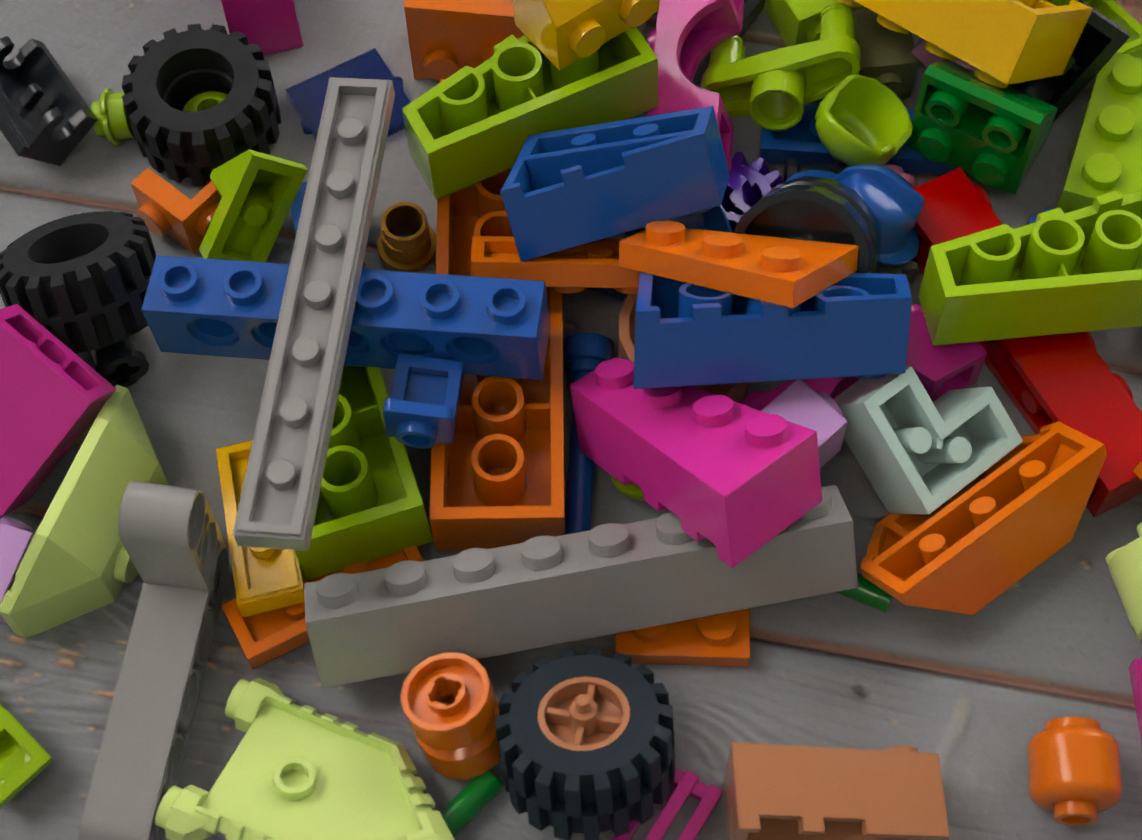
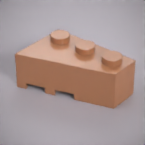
M731 742L723 781L728 840H948L950 837L939 753L918 752V749L913 746H891L880 750Z

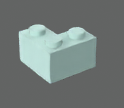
M912 366L906 367L905 373L888 374L880 379L861 378L833 399L840 407L843 417L848 421L844 439L889 514H931L1023 442L992 386L949 390L932 402Z

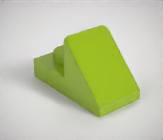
M249 149L212 170L210 178L222 198L199 248L203 258L266 262L308 171L305 165Z

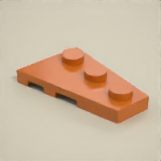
M653 221L646 224L645 230L619 241V267L794 308L856 272L859 246L685 228V225L675 221Z

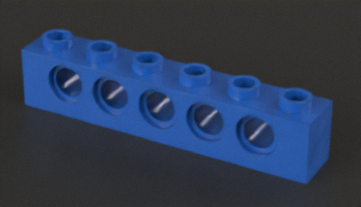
M156 255L141 310L160 351L270 360L290 264ZM362 269L344 365L395 369L398 353L464 361V374L542 380L551 325L545 281Z

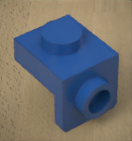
M398 353L390 399L385 400L383 409L386 435L396 437L400 443L416 448H430L435 446L436 442L453 444L464 377V361Z

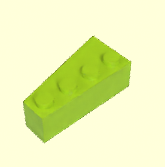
M346 365L343 367L309 551L294 550L307 581L343 570L345 566L351 564L365 563L403 551V549L408 547L420 546L433 541L405 445L400 443L396 437L386 435L383 409L385 400L390 398L379 367Z

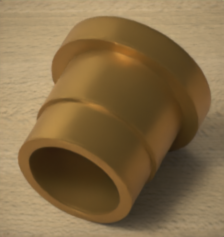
M395 203L388 207L382 215L381 232L377 239V250L381 262L388 269L416 273L429 266L436 256L435 232L429 226L423 209L414 203ZM403 231L416 232L409 237L395 236Z

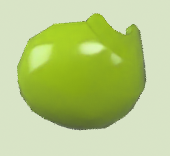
M859 74L846 76L820 102L815 114V128L822 144L833 158L850 167L868 164L884 165L897 154L910 138L913 130L908 109L895 92L878 80Z

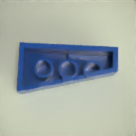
M640 272L635 317L634 389L850 376L863 379H880L888 374L905 373L912 303L906 274L852 273L798 306L790 308Z

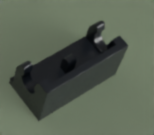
M5 36L0 39V130L18 156L61 166L98 119L43 42L31 38L19 49V53L15 58L4 61V58L14 48L11 39Z

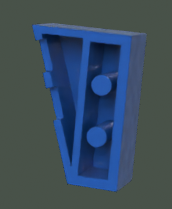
M714 106L529 135L500 191L521 262L642 228L653 221H666L684 215H697L721 205L730 175Z

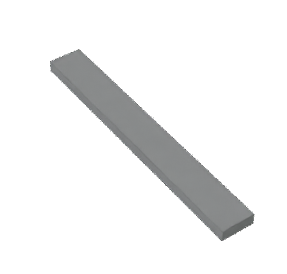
M329 77L233 530V537L238 546L309 551L394 104L395 91L392 80Z

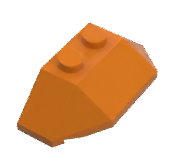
M1059 421L1041 427L1040 434L1021 436L1022 443L931 514L890 513L877 522L868 543L866 557L862 559L860 564L862 576L905 605L974 615L1072 541L1106 459L1105 444Z

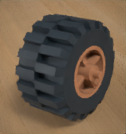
M588 648L587 655H575L574 649L559 652L558 660L550 662L544 657L532 663V674L520 672L511 681L512 693H503L498 704L500 716L496 717V735L503 782L506 792H510L511 804L518 814L528 812L530 825L540 831L549 825L553 826L554 836L565 840H570L573 833L584 834V840H600V833L612 831L616 838L630 832L629 822L636 820L643 825L654 816L653 804L663 805L670 794L669 782H674L676 769L672 705H669V694L663 683H654V672L644 664L633 668L631 657L617 652L613 658L605 657L603 649Z

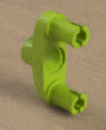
M842 3L826 6L821 11L819 40L784 47L745 58L746 48L742 46L743 41L738 35L723 41L710 51L709 65L702 75L700 88L719 93L730 118L751 116L757 125L772 131L787 130L794 127L802 118L804 105L825 98L846 76L859 74L861 51L860 46L856 42L857 18L856 16L854 17V10L852 7Z

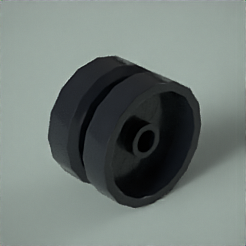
M802 176L778 184L741 216L733 232L858 245L857 271L854 273H875L879 265L881 235L873 211L855 190L832 178Z

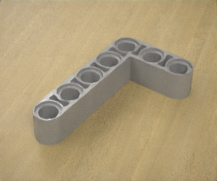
M132 481L126 487L121 501L118 522L119 536L143 580V585L80 824L79 840L165 839V829L156 826L155 817L166 792L172 786L178 785L228 577V547L205 493L199 489Z

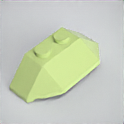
M116 384V391L105 402L16 571L14 583L10 590L6 592L0 604V615L15 635L29 638L116 601L124 583H131L138 574L119 536V511L125 489L132 481L169 485L140 413L129 389Z

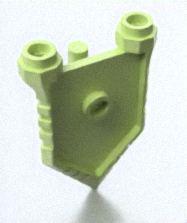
M261 678L254 679L251 682L240 679L230 693L225 708V716L235 720V728L246 734L210 792L192 784L183 789L172 786L161 800L155 817L156 826L165 829V837L169 840H204L218 832L226 835L225 840H455L440 811L432 810L435 807V802L430 794L423 793L426 790V786L421 777L414 776L417 774V769L403 744L374 732L367 734L359 731L360 726L348 721L340 723L338 722L339 718L331 714H318V709L309 705H296V700L285 696L276 684Z

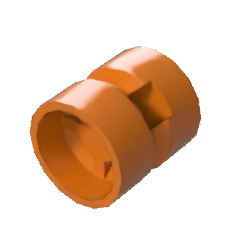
M444 652L430 656L416 665L403 682L400 699L406 719L416 735L419 747L428 764L435 772L449 779L465 780L482 775L497 765L500 760L496 735V717L500 716L499 702L496 699L494 689L484 667L475 658L463 653Z

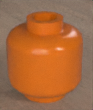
M1085 717L1051 719L1045 723V730L1038 732L1029 740L1030 799L1040 808L1054 812V820L1057 823L1072 826L1094 824L1098 821L1099 812L1114 807L1120 801L1121 771L1119 744L1112 735L1101 730L1099 722Z

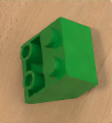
M944 59L930 64L923 75L912 120L913 130L906 146L919 151L931 161L943 162L956 169L961 167L965 173L974 176L986 186L998 187L1016 195L1047 140L1058 108L1009 86L1007 88H999L989 85L975 77L973 70L950 60Z

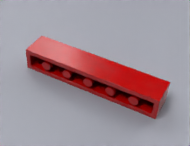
M961 167L914 188L915 191L922 195L925 204L914 226L919 239L917 255L912 261L918 263L917 268L924 275L931 246L1003 225L993 212L987 193L979 185H973ZM1089 331L979 342L987 351L984 363L1035 435L1040 434L1041 427L1059 421L1105 444L1107 456L1086 505L1094 518L1142 494V480L1133 471L1142 461V412L1134 403L1132 392L1127 382L1119 374L1112 373L1097 353L1094 339Z

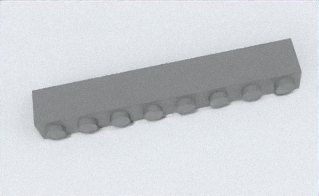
M837 485L821 487V503L734 568H731L717 557L716 545L707 538L697 542L685 533L681 527V519L671 511L661 515L659 518L626 524L606 523L589 531L556 537L548 535L536 536L524 543L492 549L471 548L454 556L421 562L412 560L401 561L391 565L389 568L357 574H332L319 581L304 583L305 624L321 688L408 673L426 658L444 652L463 653L475 659H482L858 588L853 519Z

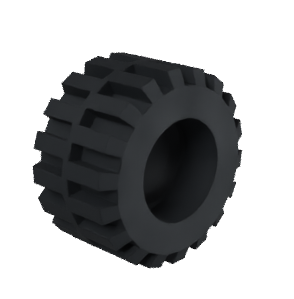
M201 24L188 25L187 31L177 33L176 29L173 28L163 32V40L156 42L151 39L142 46L145 53L143 56H133L128 64L131 74L123 76L122 89L125 95L122 96V100L143 157L148 158L150 166L158 173L166 170L170 180L181 183L188 177L191 180L192 186H205L207 179H211L210 174L212 170L249 149L270 154L268 144H276L280 134L278 124L281 123V112L268 60L264 59L263 51L256 43L249 45L246 35L237 30L228 35L226 27L213 24L209 30H203ZM217 91L227 94L223 101L207 110L198 112L182 111L189 100L201 93Z
M98 211L63 217L27 232L0 252V295L5 307L18 304L75 354L115 344L148 326L141 309L157 255L148 226H146L143 219L133 217V214Z

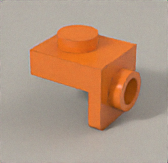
M147 167L131 182L139 204V208L136 210L137 216L145 221L146 226H148V229L158 237H163L167 234L194 254L199 250L222 198L219 191L211 180L192 199H189Z

